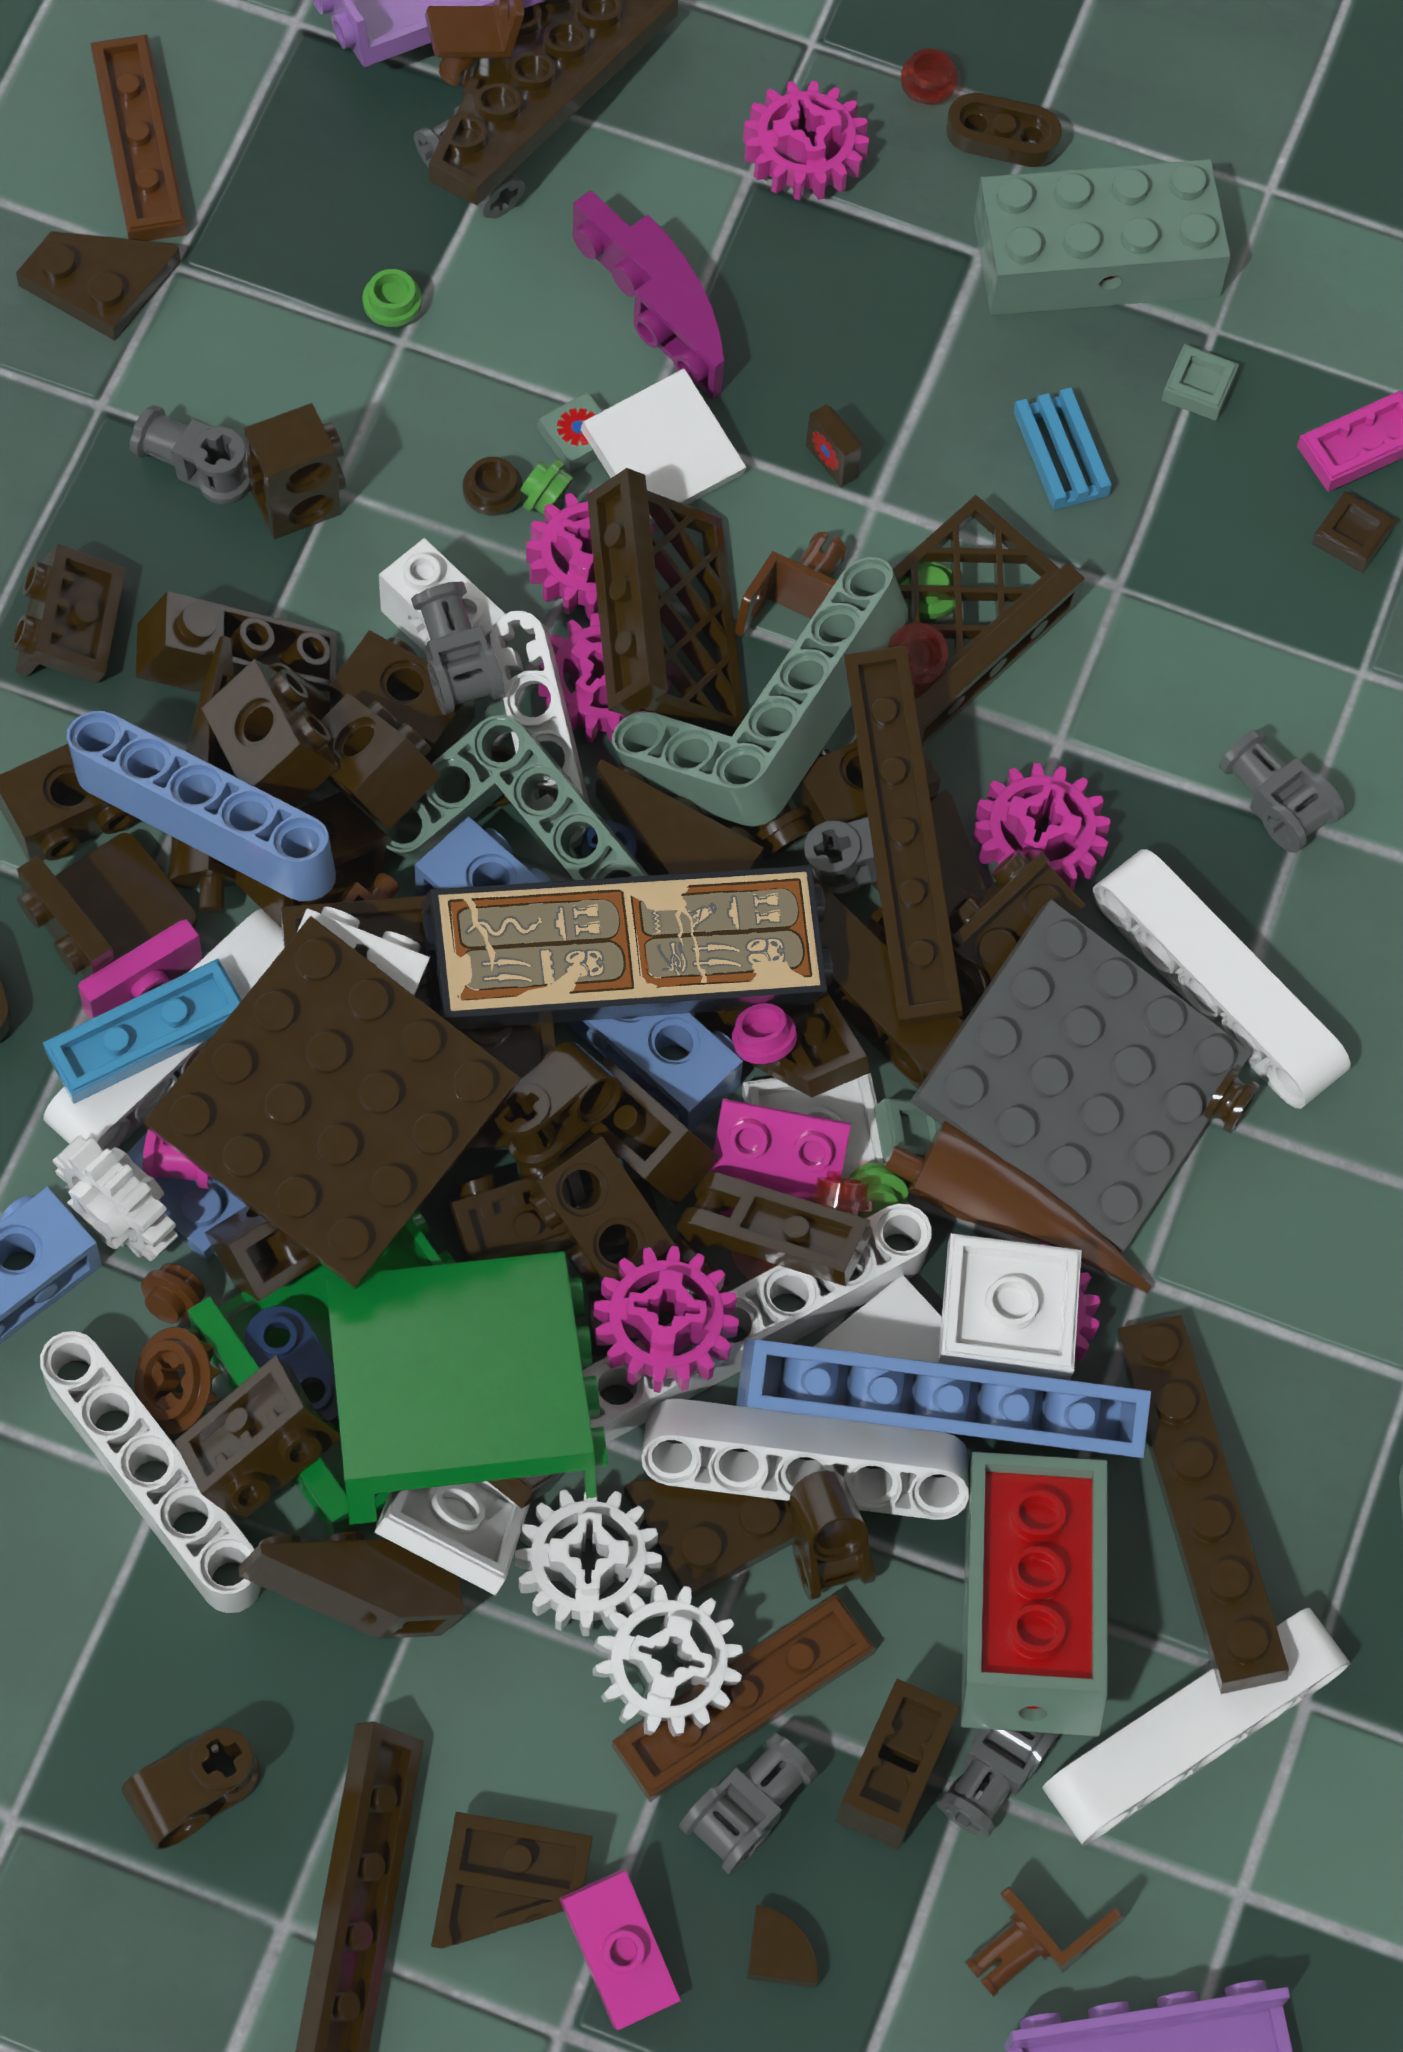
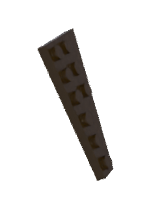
M545 0L524 8V18L511 57L479 58V66L474 77H469L463 89L462 103L456 115L450 117L429 162V181L477 206L678 15V0Z

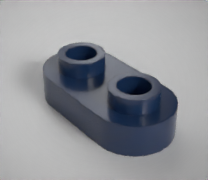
M272 1306L258 1312L249 1322L245 1332V1346L258 1367L261 1368L276 1355L291 1366L302 1388L310 1383L321 1384L325 1388V1395L319 1402L311 1404L316 1412L333 1425L339 1421L334 1363L306 1319L298 1311L286 1306ZM283 1328L290 1333V1340L285 1346L272 1348L266 1344V1337L273 1329Z

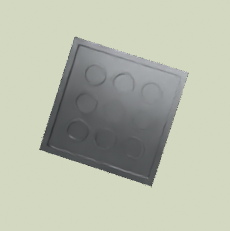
M1050 900L1041 907L910 1102L939 1124H942L944 1121L950 1123L1006 1162L1034 1178L1078 1212L1121 1253L1129 1245L1209 1119L1203 1114L1217 1088L1231 1069L1240 1072L1252 1052L1070 913Z

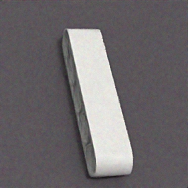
M1141 849L1093 887L1095 902L1104 916L1194 1009L1252 1052L1246 1061L1247 1064L1287 1104L1294 1108L1302 1109L1350 1069L1351 1062L1349 1056L1338 1039L1153 852Z
M259 909L247 917L190 971L218 958L239 996L243 999L284 949L282 927L273 921L262 909ZM211 1038L73 1104L65 1087H63L47 1106L43 1120L69 1144L77 1136L81 1135L86 1141L89 1138L94 1139L103 1151L106 1148L112 1150L114 1147L118 1148L144 1124V1120L200 1053V1049Z
M76 1331L62 1332L52 1337L44 1345L40 1355V1367L53 1401L204 1599L213 1608L225 1613H238L249 1608L258 1599L262 1586L246 1579L233 1586H222L214 1582L212 1577L214 1572L226 1563L241 1564L254 1551L253 1546L226 1511H223L201 1495L179 1450L98 1345L86 1334ZM71 1361H82L90 1365L87 1373L79 1379L67 1381L57 1376L59 1369ZM118 1410L129 1416L127 1422L121 1428L114 1431H104L95 1426L101 1415L109 1411ZM148 1461H159L168 1466L166 1473L154 1482H142L134 1477L138 1467ZM186 1512L202 1513L208 1518L203 1528L193 1534H183L177 1532L172 1527L175 1520Z
M679 1398L666 1399L657 1403L649 1411L646 1419L642 1466L649 1477L665 1485L789 1501L790 1492L801 1479L814 1472L828 1470L837 1472L845 1478L858 1509L863 1511L939 1520L958 1515L966 1507L969 1500V1451L960 1439L944 1432ZM666 1440H676L682 1443L673 1444L666 1442ZM732 1449H744V1450H748V1451H747V1452H737V1451H734V1450H732ZM800 1457H809V1458H813V1459H815V1460H802V1459H798V1458H800ZM866 1466H878L881 1468L869 1469L866 1468ZM942 1474L946 1475V1477H934L932 1475Z
M1310 1608L1299 1611L1276 1626L1289 1667L1288 1679L1286 1681L1221 1694L1214 1669H1212L1064 1767L1043 1785L1042 1789L1082 1846L1104 1835L1320 1690L1350 1665L1347 1657Z

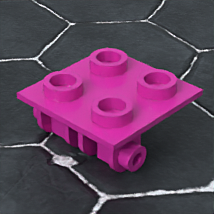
M723 1098L713 1150L720 1158L710 1168V1172H718L835 1209L851 1123ZM730 1208L727 1211H721L719 1215L730 1218L734 1209Z

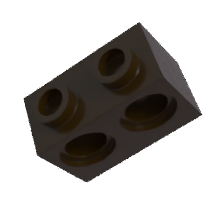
M313 403L244 427L250 491L274 540L341 515L339 490L346 488V482L337 458L343 457L344 451L335 426L332 422L322 424Z
M590 1134L564 1152L556 1161L528 1177L537 1193L529 1197L531 1205L549 1230H553L559 1225L573 1244V1247L566 1251L565 1254L587 1285L595 1279L601 1285L604 1277L621 1281L618 1273L619 1261L625 1258L636 1267H639L643 1264V1249L650 1247L655 1253L656 1258L667 1252L671 1246H675L602 1136ZM577 1170H585L593 1182L592 1194L585 1203L579 1206H570L562 1194L563 1182L570 1173ZM621 1224L629 1235L628 1248L621 1257L614 1260H606L599 1249L600 1236L609 1226Z
M897 1678L841 1801L835 1822L899 1850L953 1728L960 1706Z

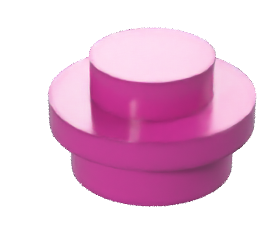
M761 1003L748 1007L738 1016L732 1033V1041L736 1053L743 1060L754 1064H767L782 1059L794 1048L797 1041V1031L791 1017L784 1013L780 1007Z

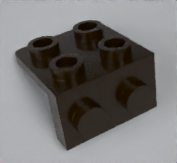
M130 833L118 834L56 876L39 855L17 868L23 892L17 896L21 909L37 929L44 925L56 941L53 945L58 956L74 975L81 972L85 978L91 976L181 920L187 919L193 928L197 925L194 909L173 883L169 881V878L139 841Z

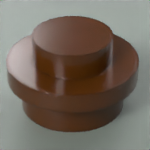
M165 1263L159 1270L150 1271L141 1282V1291L145 1297V1305L148 1310L159 1320L170 1324L177 1322L190 1323L187 1310L200 1303L205 1297V1289L201 1281L192 1272L174 1263Z

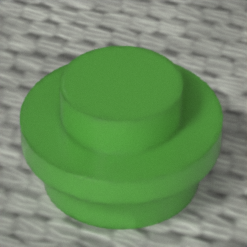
M386 269L375 274L365 286L362 296L363 308L367 316L375 323L386 327H398L411 322L420 312L422 305V295L419 286L407 273L398 269Z
M557 458L550 467L542 461L537 464L520 489L521 492L528 496L523 505L524 509L530 513L536 509L544 515V507L547 504L556 506L574 479L573 476L563 470L564 462Z
M925 562L918 568V585L952 586V571L942 564ZM909 577L900 585H909ZM926 597L925 600H919V618L937 619L949 614L953 610V600H938L937 597ZM905 599L908 611L910 612V599Z
M868 1163L855 1169L848 1177L843 1192V1202L847 1213L862 1218H867L888 1206L907 1204L908 1189L905 1180L885 1169L883 1163Z

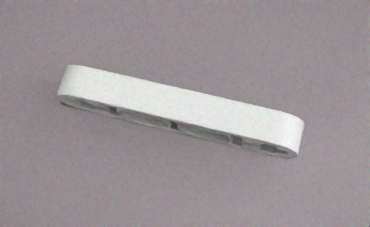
M525 611L506 613L493 625L490 634V644L503 678L505 689L503 700L507 716L514 718L533 733L542 745L555 743L562 747L565 753V763L562 770L589 802L552 642L547 628L535 616ZM521 625L527 633L535 634V640L528 642L526 645L529 662L534 667L544 663L545 668L544 671H524L511 678L510 671H521L523 666L518 652L513 648L506 647L505 642L514 638V628ZM539 683L545 685L551 694L549 708L538 717L523 715L518 707V698L521 691L531 684ZM511 732L515 751L517 753L519 747V739L516 733ZM543 780L533 788L530 798L534 810H546L555 803L554 798L549 794L541 798L539 797L540 789H558L554 780ZM590 827L582 828L575 832L570 840V849L581 845L583 836Z

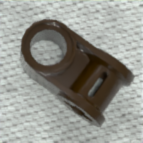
M565 1042L553 1048L543 1058L542 1062L520 1079L516 1087L493 1114L494 1121L501 1132L509 1136V1151L518 1164L526 1168L545 1167L556 1161L594 1125L606 1119L615 1110L621 1099L622 1083L577 1043ZM513 1106L517 1107L522 1118L516 1119L512 1111ZM539 1134H545L548 1141L547 1146H544Z
M828 1470L814 1472L805 1476L796 1483L790 1492L789 1502L795 1538L792 1544L793 1555L807 1598L809 1600L820 1598L822 1590L858 1579L864 1585L874 1582L875 1570L869 1549L868 1530L845 1478L837 1472Z
M216 1728L206 1732L170 1756L145 1766L123 1784L121 1791L155 1849L163 1850L187 1839L208 1821L251 1795L259 1782L260 1767L249 1741L240 1732L231 1728ZM225 1754L230 1761L234 1762L237 1770L236 1773L227 1778L217 1770L214 1762L218 1757Z

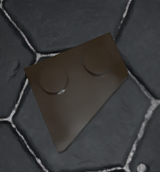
M50 231L18 269L16 275L18 286L116 341L181 260L179 248L169 243Z

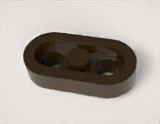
M968 93L958 97L951 104L948 112L946 134L949 141L963 152L1017 165L1038 167L1049 163L1056 156L1059 150L1062 127L1058 118L1051 111L1043 107L982 93ZM968 128H977L980 129L982 132L974 131ZM1030 140L1036 142L1037 144L1026 143L1023 141Z

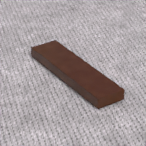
M148 35L92 42L90 45L128 239L152 241L187 235L186 221Z
M835 1594L727 1665L728 1668L734 1669L742 1675L741 1680L736 1685L721 1686L720 1689L731 1701L724 1710L714 1708L709 1704L705 1706L710 1718V1723L700 1729L693 1723L690 1717H686L684 1733L680 1736H672L667 1721H661L656 1731L652 1735L644 1734L643 1720L612 1740V1748L649 1802H652L872 1656L875 1647L839 1596ZM696 1685L673 1700L670 1706L682 1705L694 1700L704 1690L705 1685Z

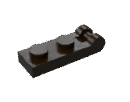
M712 1171L703 1174L695 1189L697 1201L694 1207L684 1210L676 1226L677 1233L685 1241L695 1246L708 1247L711 1244L845 1287L871 1237V1226L868 1219ZM730 1208L734 1209L730 1218L719 1215L721 1211H727Z

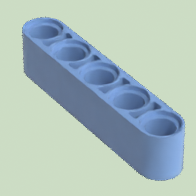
M91 711L77 717L68 727L66 739L76 777L80 786L88 793L291 899L312 901L323 897L332 889L336 879V871L331 844L325 825L318 819L114 714L105 711Z

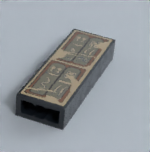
M812 865L431 889L421 903L426 956L430 957L427 968L432 1010L458 1030L741 1010L761 1003L773 1004L778 1007L811 1005L827 992L826 985L831 984L833 977L831 952L828 947L821 946L819 923L823 922L825 916L824 892L820 884H814Z

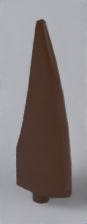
M946 1121L937 1130L922 1158L895 1145L884 1164L885 1169L910 1181L907 1186L908 1193L960 1220L975 1223L1037 1244H1042L1043 1242L1053 1247L1082 1250V1263L1145 1294H1148L1151 1285L1120 1251L1078 1212L1034 1178L1006 1162Z

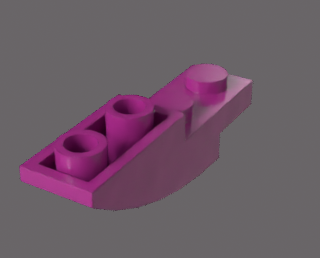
M592 190L588 191L573 202L572 237L576 246L587 258L591 260L596 258L609 270L615 283L623 293L630 297L635 296L633 324L640 338L648 346L661 349L674 362L677 372L685 369L694 385H698L714 399L722 393L724 356L715 315L697 275L669 235L648 214L630 227Z

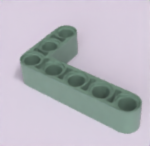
M867 557L853 562L842 572L732 737L653 712L642 711L633 713L624 718L615 727L612 734V744L623 766L639 772L646 778L650 786L670 797L682 796L689 799L704 813L745 826L764 825L775 819L783 810L851 707L844 654L890 648L907 621L908 607L892 567L881 558Z
M505 715L490 716L481 721L432 763L442 776L402 816L404 817L409 813H419L422 819V829L416 840L401 844L396 834L398 822L388 830L375 820V824L388 835L386 847L389 850L412 860L421 859L468 816L473 820L500 796L505 794L574 880L619 878L625 875L634 877L649 876L533 733L514 718ZM504 733H516L519 739L517 753L506 762H495L492 757L494 741ZM456 773H467L471 784L469 793L463 800L457 803H448L444 797V787L447 780ZM543 780H554L558 786L557 800L546 810H534L530 798L533 788ZM582 828H594L598 837L597 847L594 852L586 858H573L569 846L571 837Z

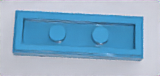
M217 958L43 1042V1046L73 1104L211 1038L242 999L220 960Z

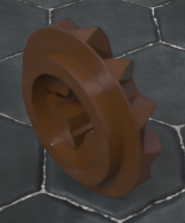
M170 1327L157 1332L146 1343L137 1362L134 1382L135 1395L165 1434H184L207 1414L206 1405L219 1400L212 1390L213 1379L221 1373L220 1370L210 1365L214 1346L202 1342L197 1330ZM178 1369H185L186 1374L180 1381L177 1371ZM179 1382H181L184 1390L183 1393H175V1388L179 1385Z

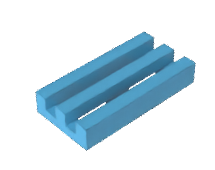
M1072 388L1060 390L1059 396L1051 398L1049 393L1038 395L1037 402L1031 404L1028 403L1027 399L1015 401L1014 416L1052 509L1057 510L1109 496L1112 486ZM1057 413H1062L1091 486H1087ZM1043 417L1059 461L1072 488L1071 491H1064L1035 419Z

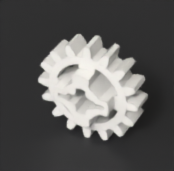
M79 1135L53 1159V1163L58 1167L55 1171L56 1174L68 1184L65 1189L71 1196V1199L67 1202L70 1210L79 1220L85 1222L101 1238L103 1243L109 1247L117 1249L119 1246L124 1248L128 1245L137 1257L141 1258L144 1255L149 1261H153L178 1237V1234L173 1230L176 1227L175 1222L164 1214L167 1208L159 1200L164 1195L163 1190L154 1178L144 1173L131 1160L126 1152L115 1147L112 1150L106 1148L103 1151L94 1139L89 1138L86 1141Z
M566 1489L562 1490L559 1495L560 1508L553 1511L543 1503L536 1507V1518L541 1525L540 1527L523 1524L521 1528L520 1540L531 1548L515 1551V1567L530 1570L519 1577V1590L521 1593L538 1592L533 1601V1613L539 1616L550 1608L555 1610V1629L562 1631L567 1626L570 1619L580 1620L582 1636H590L593 1621L602 1620L606 1628L612 1633L614 1631L605 1621L612 1611L619 1613L623 1610L630 1616L625 1601L628 1596L636 1593L644 1597H651V1591L657 1585V1582L647 1575L661 1571L662 1555L647 1551L657 1544L656 1528L638 1529L644 1516V1510L640 1506L631 1509L626 1514L620 1510L622 1493L615 1491L608 1498L607 1502L603 1503L598 1502L597 1497L586 1498L585 1492L584 1501L574 1502L570 1493ZM578 1522V1525L563 1539L553 1538L561 1529ZM602 1524L616 1530L626 1541L615 1540L602 1527ZM587 1538L592 1540V1552H595L596 1560L595 1570H592L591 1583L589 1584L585 1583V1570L581 1569L582 1552H585ZM551 1581H562L575 1595V1599L560 1592ZM613 1583H625L616 1593L599 1600V1596Z
M656 1585L651 1591L650 1604L647 1605L636 1593L631 1594L625 1600L630 1616L627 1618L621 1613L612 1611L605 1621L615 1632L614 1637L598 1636L594 1643L596 1649L608 1654V1660L594 1666L592 1669L593 1676L610 1677L612 1683L603 1693L601 1699L605 1703L620 1698L626 1704L619 1717V1720L624 1724L637 1713L644 1716V1734L652 1735L661 1721H667L672 1736H680L684 1733L686 1717H690L693 1723L701 1729L710 1723L709 1714L705 1707L707 1704L724 1710L731 1702L720 1689L721 1686L736 1685L741 1680L742 1675L727 1667V1661L743 1653L741 1645L725 1644L723 1638L734 1626L732 1619L722 1620L715 1624L710 1615L714 1610L716 1601L710 1598L700 1605L699 1608L691 1605L690 1587L684 1586L679 1591L675 1600H668L663 1585ZM665 1616L660 1632L650 1638L629 1635L641 1622L653 1617ZM692 1625L705 1638L711 1655L700 1652L690 1635ZM666 1645L674 1647V1659L682 1662L684 1666L678 1667L669 1677L660 1674L662 1669L661 1662L652 1659V1655H650L658 1654ZM624 1666L636 1670L645 1686L643 1697L629 1683ZM685 1683L695 1686L699 1684L705 1685L704 1690L694 1700L682 1705L670 1706L678 1687Z

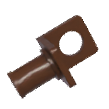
M494 0L493 6L427 7L425 18L435 56L442 58L439 64L441 78L446 83L457 87L461 72L465 70L462 78V85L464 87L469 77H474L479 58L511 57L524 18L522 0ZM508 1H509V7H510L509 17H508Z
M818 532L813 535L809 546L798 562L772 551L742 597L735 634L741 637L745 636L768 599L811 619L837 581L832 579L831 576L847 555L844 543L837 536H834L826 551L823 552L822 547L827 541L829 533Z
M1007 1887L1000 1894L1002 1900L1013 1912L1010 1916L1013 1923L972 1958L969 1957L964 1962L974 1975L979 1978L996 1962L1002 1961L1001 1964L980 1980L987 1991L995 1997L1001 1988L1039 1956L1045 1961L1050 1957L1061 1972H1065L1124 1921L1123 1915L1115 1907L1062 1952L1014 1892Z

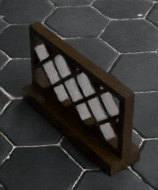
M625 468L587 494L608 710L629 716L638 709L644 708L732 737L744 719L722 518L648 491L645 474ZM650 515L664 533L659 540L651 531ZM685 527L702 533L705 556L701 554L684 531ZM669 541L689 567L685 574L681 572L664 549V546ZM655 568L670 587L664 593L657 585ZM694 577L698 579L709 594L710 609L689 583ZM674 595L678 597L695 620V623L690 628L669 601ZM661 621L676 640L670 647L662 638ZM700 630L703 631L714 646L716 662L713 661L695 635ZM680 649L684 651L701 674L696 681L693 680L675 654ZM667 676L681 693L679 698L666 694L668 691ZM706 684L710 686L721 701L722 712L716 711L701 691Z
M974 495L893 568L904 599H910L911 624L905 623L897 638H911L912 662H909L922 747L1076 607L1085 577L1068 562L1061 568L1056 566L977 495ZM971 520H977L993 535V549L960 548L959 531ZM950 540L951 548H943L942 546ZM1002 543H1003L1008 549H1002ZM925 562H951L952 586L918 585V568ZM960 562L994 563L995 587L961 586ZM1003 563L1026 564L1041 578L1030 588L1004 587ZM909 577V585H900ZM926 597H937L938 600H953V624H919V600H925ZM962 601H995L996 619L989 625H963ZM1005 601H1007V602H1013V603L1005 610ZM920 638L954 639L955 656L947 663H921ZM963 639H973L963 648ZM921 677H931L921 685Z

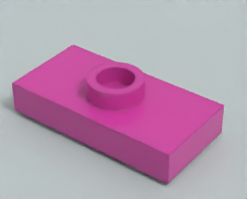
M1401 390L1300 435L1297 448L1327 492L1403 458V392Z
M188 920L177 922L79 982L78 989L83 1011L89 1020L182 976L202 960L199 935Z
M618 1870L559 1898L614 2029L618 2031L681 2001L626 1870Z

